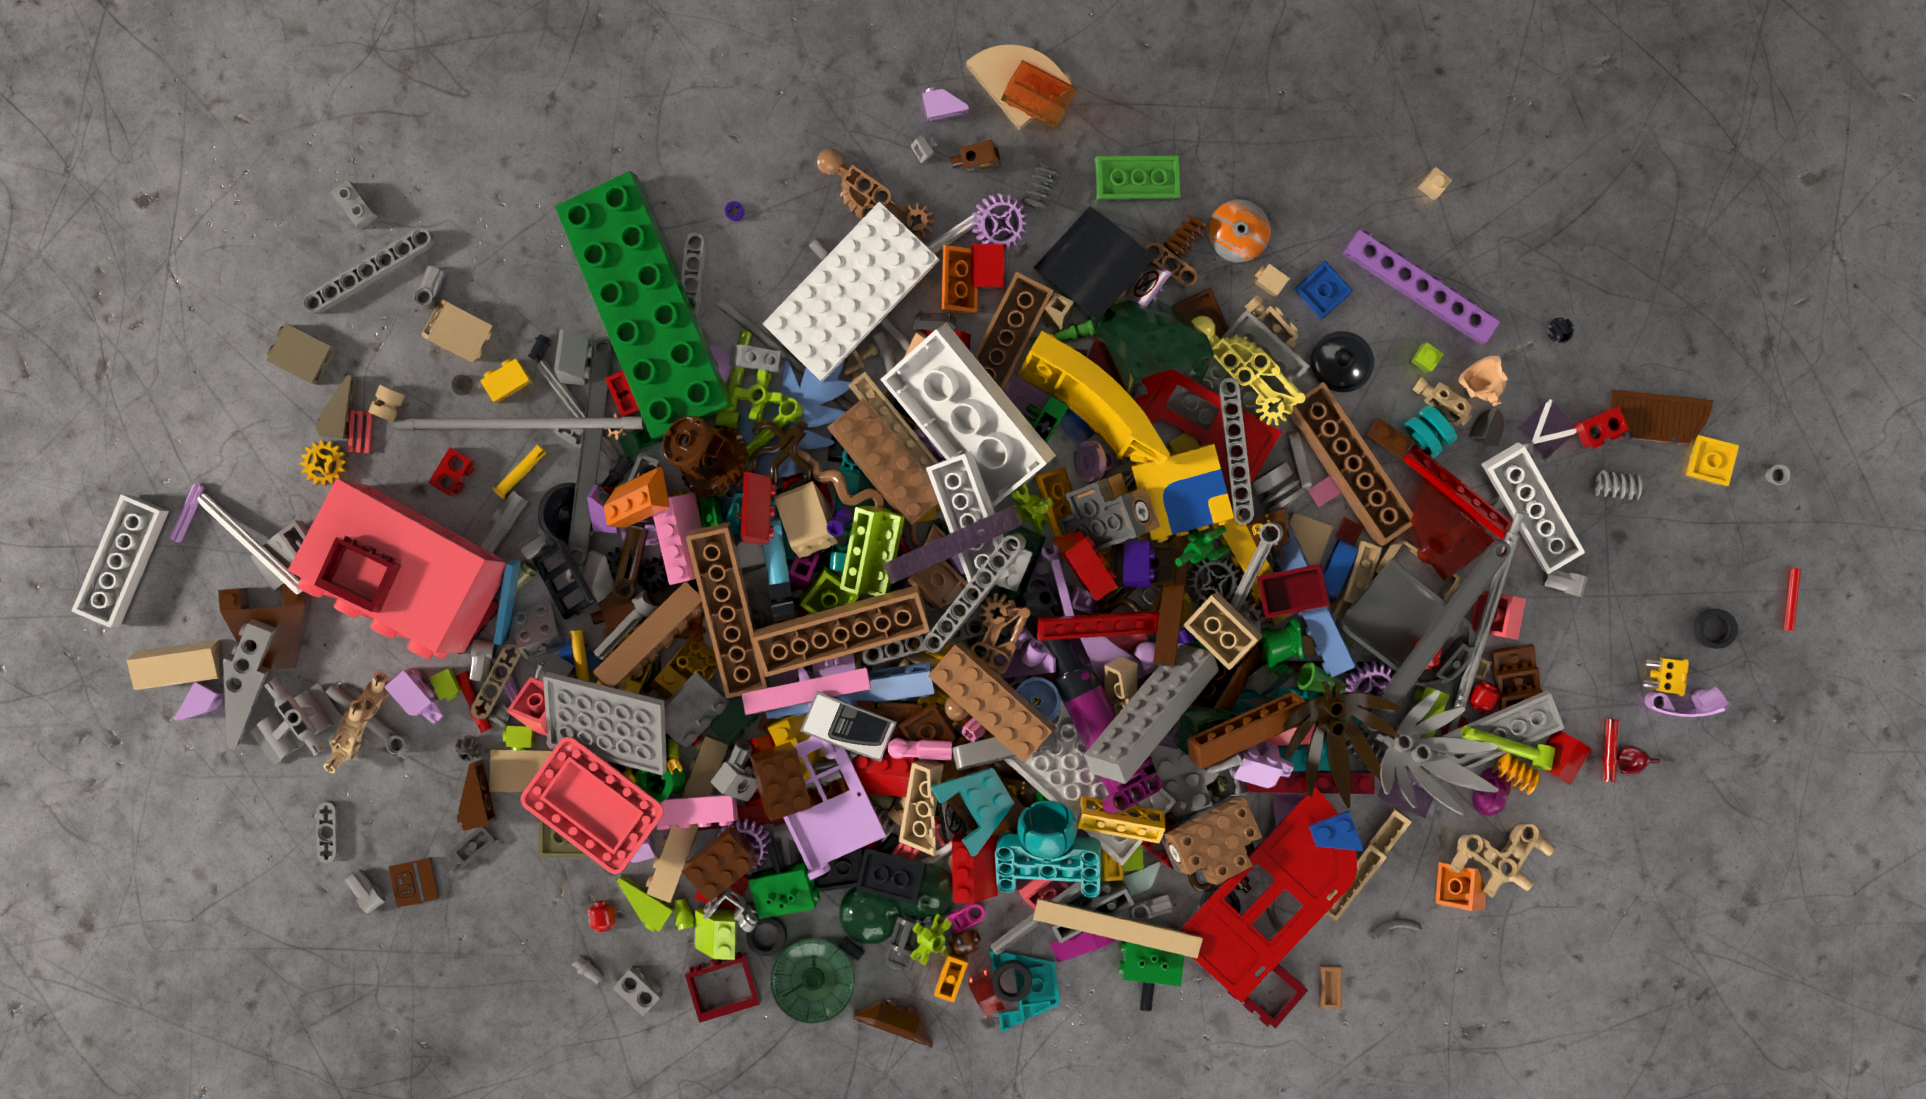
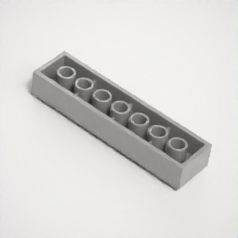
M1178 643L1175 667L1159 665L1084 754L1091 774L1124 784L1129 781L1219 671L1215 657L1209 650Z

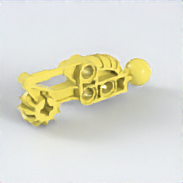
M1197 316L1189 325L1190 336L1196 342H1206L1211 348L1209 352L1240 385L1250 384L1259 394L1255 403L1263 406V408L1256 409V413L1264 412L1259 418L1261 421L1268 416L1267 425L1271 424L1272 418H1274L1275 425H1279V416L1284 422L1287 420L1283 412L1292 414L1293 405L1305 401V395L1291 381L1289 382L1280 372L1279 366L1261 347L1258 348L1255 342H1250L1246 336L1244 338L1239 337L1238 334H1235L1234 337H1225L1220 340L1215 334L1216 328L1212 319L1207 316ZM1229 354H1233L1237 359L1236 364L1231 367L1225 363V358ZM1260 355L1265 356L1267 359V364L1263 368H1259L1255 364V359ZM1248 370L1251 373V379L1248 382L1240 380L1239 374L1241 371ZM1260 376H1276L1292 396L1273 391ZM1284 398L1277 407L1279 410L1277 413L1275 411L1269 412L1270 402L1274 404Z

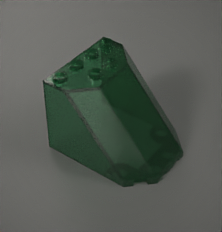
M1129 299L1112 304L1102 315L1095 329V336L1112 378L1130 396L1137 380L1189 363L1197 382L1202 383L1214 356L1207 335L1173 306L1158 299H1152L1147 307Z

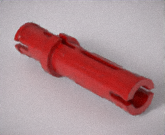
M465 671L455 677L471 711L478 693L470 679L469 672ZM483 705L476 706L478 715L486 714L485 711L487 710L484 709ZM472 712L470 713V716L474 718L480 734L493 728L488 717L478 719L473 716Z
M1606 719L1605 755L1602 758L1604 763V782H1609V775L1610 782H1617L1620 719H1613V727L1612 719Z

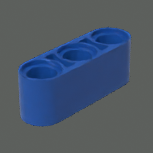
M1342 539L1337 540L1324 568L1329 599L1332 602H1335L1359 550V547Z

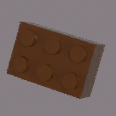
M791 742L750 755L764 812L770 821L811 808L798 752Z
M732 824L689 859L681 872L710 903L756 866L760 854Z

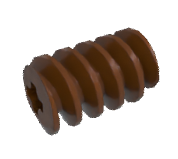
M1191 215L1185 217L1186 222L1180 223L1181 228L1175 229L1176 235L1171 234L1169 236L1170 241L1164 242L1165 248L1180 259V255L1188 256L1186 248L1194 249L1191 242L1199 243L1196 238L1197 235L1204 237L1202 229L1209 231V227L1203 221Z

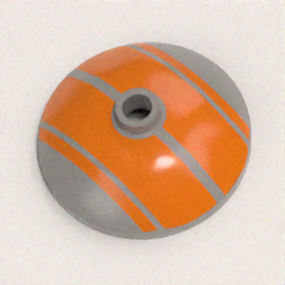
M1232 200L1222 204L1213 213L1208 224V239L1211 247L1220 257L1230 262L1243 263L1253 260L1265 250L1270 239L1271 229L1267 215L1258 205L1247 200ZM1238 226H1243L1245 231L1240 233L1237 229Z

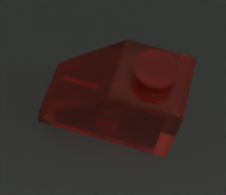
M987 970L968 979V986L986 1018L1005 1009L1001 998L997 996L993 988V982Z

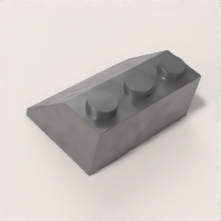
M695 672L664 704L665 732L676 742L687 748L731 702L728 698L726 699V696L717 686Z

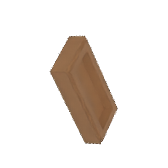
M1320 965L1321 1009H1342L1341 965Z

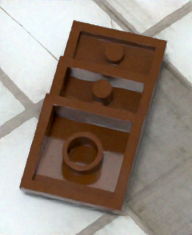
M1533 644L1491 650L1495 686L1499 688L1498 692L1501 695L1498 701L1499 711L1543 692L1540 688L1539 668L1536 666V653Z

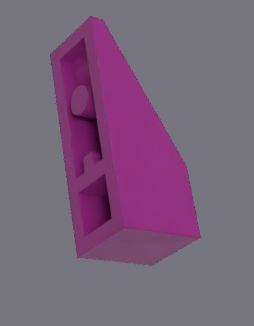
M823 549L811 553L809 556L801 558L796 556L789 572L791 586L806 591Z
M1081 932L1062 943L1058 939L1052 941L1050 945L1057 961L1061 962L1100 949L1117 940L1088 932Z

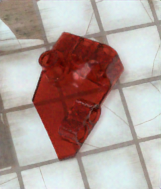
M1424 477L1417 505L1410 520L1422 545L1417 550V556L1425 564L1433 563L1432 568L1445 581L1479 557L1489 548L1494 540L1472 515Z

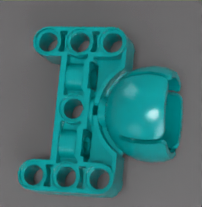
M1055 801L1036 802L1030 808L1026 807L1021 813L1017 826L1018 834L1002 833L998 836L995 863L997 888L1005 893L1014 891L1017 879L1081 882V892L1087 897L1099 895L1102 879L1101 842L1094 837H1076V818L1073 812L1064 804Z

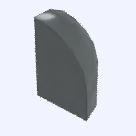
M1490 408L1483 412L1477 418L1470 437L1475 440L1484 439L1489 445L1498 447L1504 430V418L1498 408Z

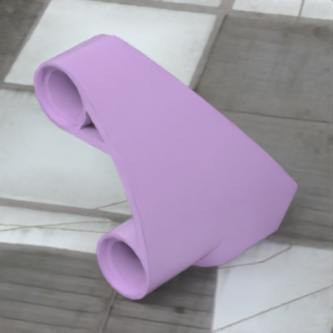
M1024 625L1016 642L1017 648L1005 674H1002V679L1056 672V658L1042 641L1035 639ZM1014 627L1008 633L1010 638L1015 630ZM1002 654L996 655L998 663H1006V658Z
M1107 637L1077 638L1103 689L1104 665L1120 657L1138 663L1137 680L1146 676L1140 659L1127 653Z
M1713 687L1710 690H1694L1691 694L1694 708L1684 711H1676L1669 698L1660 692L1648 693L1644 701L1646 707L1651 710L1683 717L1712 715L1726 711L1732 705L1731 702L1726 701L1724 695L1717 687ZM1659 696L1660 704L1655 707L1654 699Z

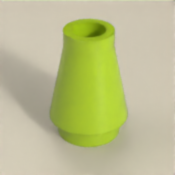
M686 898L674 901L675 926H678V930L694 927L695 918L687 904Z

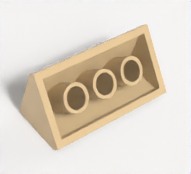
M212 640L136 651L126 660L133 689L141 690L218 679L221 641Z

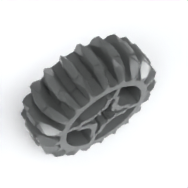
M1224 557L1222 562H1220L1221 558L1215 562H1211L1208 558L1207 562L1203 559L1200 561L1201 565L1193 563L1196 570L1188 569V572L1193 574L1192 577L1187 576V580H1191V584H1186V588H1192L1193 590L1188 592V596L1195 594L1196 597L1193 598L1192 602L1196 603L1201 600L1199 607L1207 600L1201 592L1209 589L1213 593L1218 592L1226 601L1231 602V596H1234V590L1239 586L1236 585V581H1241L1242 577H1235V574L1239 573L1240 570L1235 569L1232 571L1231 568L1235 564L1231 562L1227 565V557ZM1209 566H1220L1227 573L1217 576ZM1204 569L1205 581L1200 586H1197L1198 576ZM1211 577L1213 579H1220L1216 583V588L1214 586H1207L1211 582ZM1227 579H1230L1229 589L1223 595L1222 584Z

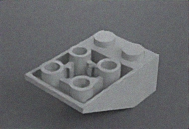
M294 521L275 534L263 547L289 569L309 529L303 521ZM254 554L250 556L274 591L285 584Z

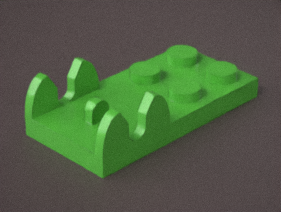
M1179 156L1095 157L1097 202L1113 199L1121 202L1129 199L1180 198Z

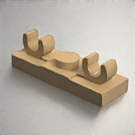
M1365 541L1360 542L1342 601L1353 604L1369 586L1382 547Z

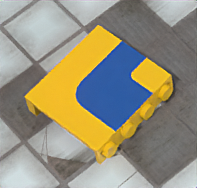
M1214 443L1170 454L1163 465L1155 464L1154 460L1131 465L1137 489L1146 488L1160 527L1149 531L1151 540L1156 539V542L1168 540L1170 535L1184 536L1189 534L1188 530L1197 528V531H1202L1210 528V524L1224 525L1234 518Z

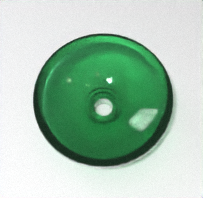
M927 863L918 904L914 905L896 900L900 910L909 918L923 922H933L937 914L944 918L952 911L956 904L953 903V878L951 873L940 865ZM923 897H928L929 900H928V901H924L922 898H923Z
M852 887L845 894L839 909L840 922L844 931L852 939L863 944H878L889 939L893 934L898 915H902L900 901L856 890V887ZM868 912H872L874 914V917L872 919H868L866 917V914Z

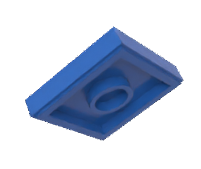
M1326 260L1293 289L1321 320L1353 292Z

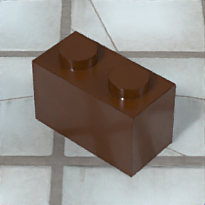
M1380 418L1374 419L1363 435L1364 438L1396 459H1402L1414 442Z

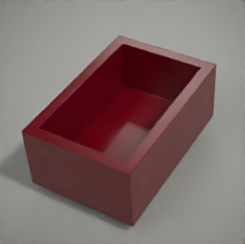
M1322 564L1257 576L1266 619L1331 606Z

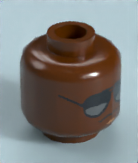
M970 927L959 933L952 932L948 944L953 954L964 957L979 949L981 937L977 930H973Z

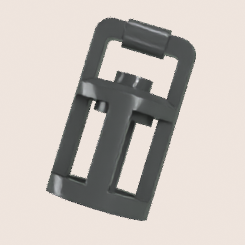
M898 915L885 957V965L901 972H910L912 970L915 960L910 958L908 966L895 960L892 961L890 960L892 950L897 952L896 955L910 956L919 947L917 936L914 946L910 945L914 933L912 929L916 923L920 924L923 928L926 923L913 917ZM902 924L904 925V929L901 935L900 941L896 942L898 932Z

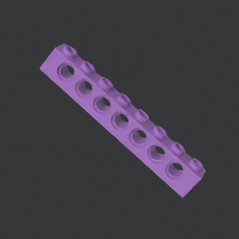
M1359 230L1355 233L1343 251V255L1477 343L1483 345L1488 342L1500 323L1496 319L1497 316L1487 310L1484 312L1478 308L1479 304L1471 299H1464L1461 297L1460 291L1452 287L1449 289L1443 285L1444 281L1436 276H1429L1426 274L1425 268L1417 264L1414 266L1408 262L1409 258L1401 253H1394L1391 251V246L1382 241L1379 243L1373 239L1374 236L1370 232ZM1366 246L1373 248V257L1366 255ZM1383 258L1390 259V268L1383 266ZM1401 269L1408 271L1409 278L1407 280L1401 278ZM1418 281L1425 282V291L1419 290ZM1436 292H1440L1444 296L1442 303L1435 299ZM1454 303L1460 305V314H1456L1453 311ZM1472 315L1477 316L1479 320L1477 326L1470 322Z

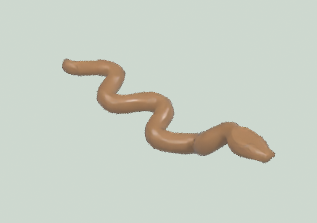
M797 448L798 455L810 465L814 480L820 483L832 481L843 504L856 506L872 499L875 502V507L884 508V497L877 489H865L856 495H850L844 476L840 471L835 469L822 471L820 461L813 459L808 452ZM916 521L909 526L910 541L913 546L922 547L923 542L918 540V522Z

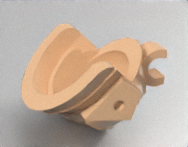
M1499 356L1483 358L1470 365L1459 376V383L1467 388L1471 398L1478 397L1489 401L1494 407L1502 403L1499 396L1503 393L1506 381L1509 378Z

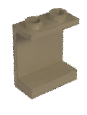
M285 323L284 326L279 328L277 332L278 338L275 344L269 348L266 361L311 384L318 385L336 347L306 334L293 325Z

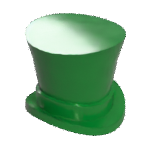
M1298 620L1288 621L1286 626L1281 629L1260 630V634L1263 635L1261 638L1263 654L1270 668L1291 657L1299 656L1301 660H1305L1301 628Z
M667 767L664 775L637 769L636 784L661 803L669 796L679 794L684 789L686 773L684 768L681 772H679L678 768H675L673 774H671Z

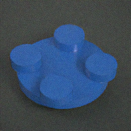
M1068 408L1061 419L1065 433L1079 443L1087 441L1095 433L1081 417Z

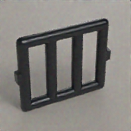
M560 539L552 545L549 544L543 547L542 552L533 558V563L563 619L568 620L574 615L578 616L584 613L587 607L595 603V598L564 540ZM560 550L565 562L548 572L542 561ZM570 569L575 580L558 591L553 579ZM580 588L585 599L567 609L562 598Z

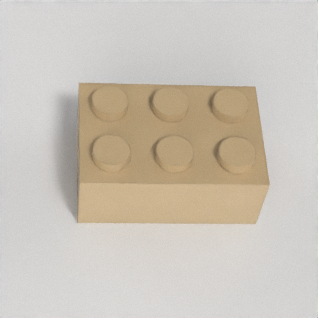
M1218 592L1211 595L1183 625L1229 670L1263 637Z

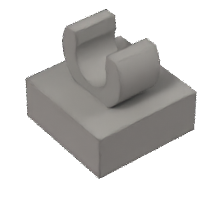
M922 135L916 138L910 147L922 164L933 155V149L937 142L934 137L926 141Z

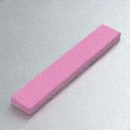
M863 668L742 693L745 715L812 702L817 691L831 697L870 690L871 685L868 669Z

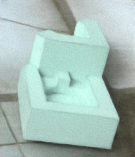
M1161 860L1145 865L1144 870H1136L1123 876L1131 896L1152 887L1162 864Z

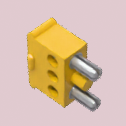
M1659 658V660H1646V662L1659 663V665L1645 663L1646 666L1658 667V671H1650V677L1657 678V681H1643L1644 683L1656 685L1643 684L1644 687L1656 688V691L1674 693L1682 697L1685 695L1689 665L1687 659Z

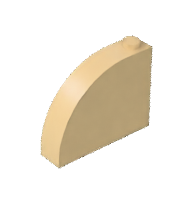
M1008 44L994 46L977 53L966 61V67L1019 131L1072 86L1070 82L1072 79L1065 70L1061 71L1047 56L1025 46Z

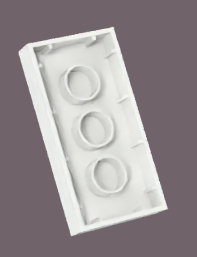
M947 323L932 332L880 379L946 460L972 451L992 507L996 506L1056 456Z

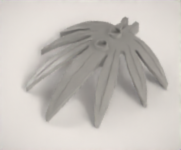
M1437 690L1420 701L1404 717L1396 730L1400 738L1385 734L1386 736L1376 735L1375 740L1384 742L1388 746L1381 763V784L1384 793L1389 794L1393 786L1395 767L1397 782L1403 796L1412 808H1416L1417 803L1405 768L1406 766L1416 781L1434 799L1452 811L1464 815L1465 811L1420 766L1450 783L1469 789L1495 793L1499 789L1463 766L1433 753L1431 750L1451 754H1475L1494 751L1497 749V746L1459 738H1422V734L1441 728L1465 711V707L1448 710L1416 725L1435 703L1440 694V691Z

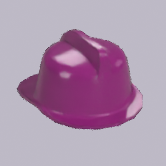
M1493 767L1487 768L1480 777L1498 788L1499 791L1493 793L1475 790L1473 795L1475 809L1486 816L1496 815L1502 811L1511 790V780L1509 782L1505 781L1506 774L1499 778V770L1492 773Z

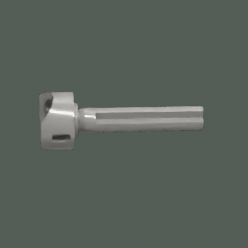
M642 589L632 599L636 609L594 651L595 655L601 660L623 640L644 616L649 617L660 607L654 606L650 602L645 589Z

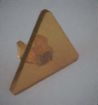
M705 612L696 620L692 618L688 622L689 627L682 634L677 633L673 638L693 639L696 643L702 641L704 638L701 635L706 633V629L701 626Z

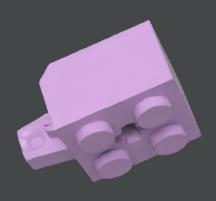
M415 668L403 670L385 686L386 690L408 715L417 716L422 714L432 724H435L444 716L437 704L440 700L433 686L424 680L426 676L421 670Z
M1263 741L1237 753L1240 755L1243 764L1242 766L1232 767L1234 779L1270 788L1276 785L1280 776L1289 777L1294 766L1292 762L1280 757L1278 745L1269 741Z

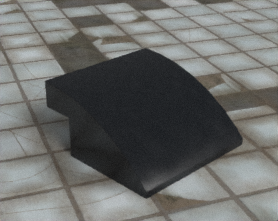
M1089 206L1033 269L1060 294L1074 301L1073 306L1078 310L1082 309L1097 322L1154 260V257L1121 228Z

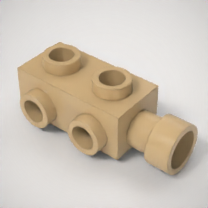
M1255 296L1244 307L1249 312H1253L1263 325H1265L1264 320L1266 318L1270 319L1271 324L1266 327L1277 337L1279 334H1283L1285 340L1282 342L1290 349L1298 344L1295 341L1298 338L1296 334L1298 332L1297 328L1291 322L1287 324L1282 319L1284 314L1278 307L1273 309L1269 306L1266 309L1262 304L1263 301L1258 296Z
M1422 376L1412 390L1418 395L1421 393L1425 396L1424 402L1437 409L1449 423H1454L1456 426L1460 423L1465 425L1472 416L1469 413L1474 406L1467 399L1453 392L1449 386L1439 382L1433 387Z

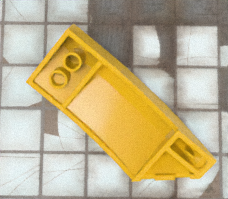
M1041 331L1017 376L1068 405L1073 412L1088 423L1117 455L1115 459L1122 460L1123 457H1131V461L1146 463L1147 460H1154L1155 464L1163 465L1169 458L1170 453L1144 411L1110 375L1076 351L1074 347L1060 342L1050 333Z

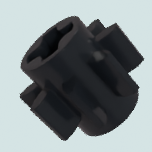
M1563 317L1555 318L1548 325L1547 331L1549 334L1547 336L1552 342L1557 340L1558 343H1565L1573 336L1574 329L1572 327L1574 324L1569 319L1564 320Z

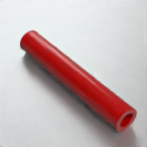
M1790 568L1784 630L1795 631L1802 570L1797 568Z

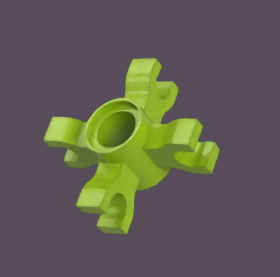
M758 369L756 385L751 386L749 390L735 388L733 396L738 397L740 400H750L753 403L749 419L757 423L763 420L764 408L768 407L771 403L781 404L787 399L782 393H772L767 390L771 374L767 373L766 370ZM763 392L762 398L757 400L758 395Z
M1023 483L1018 487L1020 492L1016 490L1010 493L1019 503H1015V509L1009 510L1007 513L1011 519L1020 517L1025 522H1032L1034 531L1042 533L1044 531L1042 526L1050 524L1048 518L1042 514H1046V508L1053 506L1054 503L1050 497L1041 499L1037 495H1029L1028 487Z
M937 914L931 929L928 927L923 928L918 923L915 924L912 930L918 934L917 943L920 946L910 955L913 960L917 961L921 956L919 962L925 966L931 951L934 953L939 952L946 957L950 949L944 945L945 937L942 934L952 924L948 919H945L941 924L943 918Z

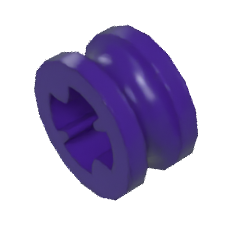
M732 201L726 205L725 214L731 221H739L744 216V208L739 202ZM733 206H736L737 209L740 208L736 217L733 214L729 215Z

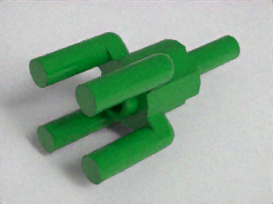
M1220 525L1206 534L1205 537L1202 535L1207 533L1209 528L1202 531H1197L1196 529L1188 534L1187 539L1190 543L1184 549V554L1175 560L1176 565L1182 566L1188 561L1198 563L1205 558L1215 562L1229 553L1230 547L1228 545H1224L1214 551L1212 544L1214 539L1226 532V527Z

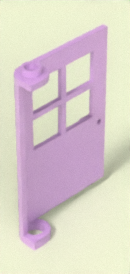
M807 739L794 745V747L797 749L798 756H802L811 774V777L805 780V784L814 781L823 802L804 811L783 817L809 870L808 876L810 880L825 874L831 869L827 862L887 836L846 749L833 745L834 750L837 751L835 759L838 765L817 775L815 774L806 754L824 747L821 739ZM841 770L850 790L827 799L818 779Z

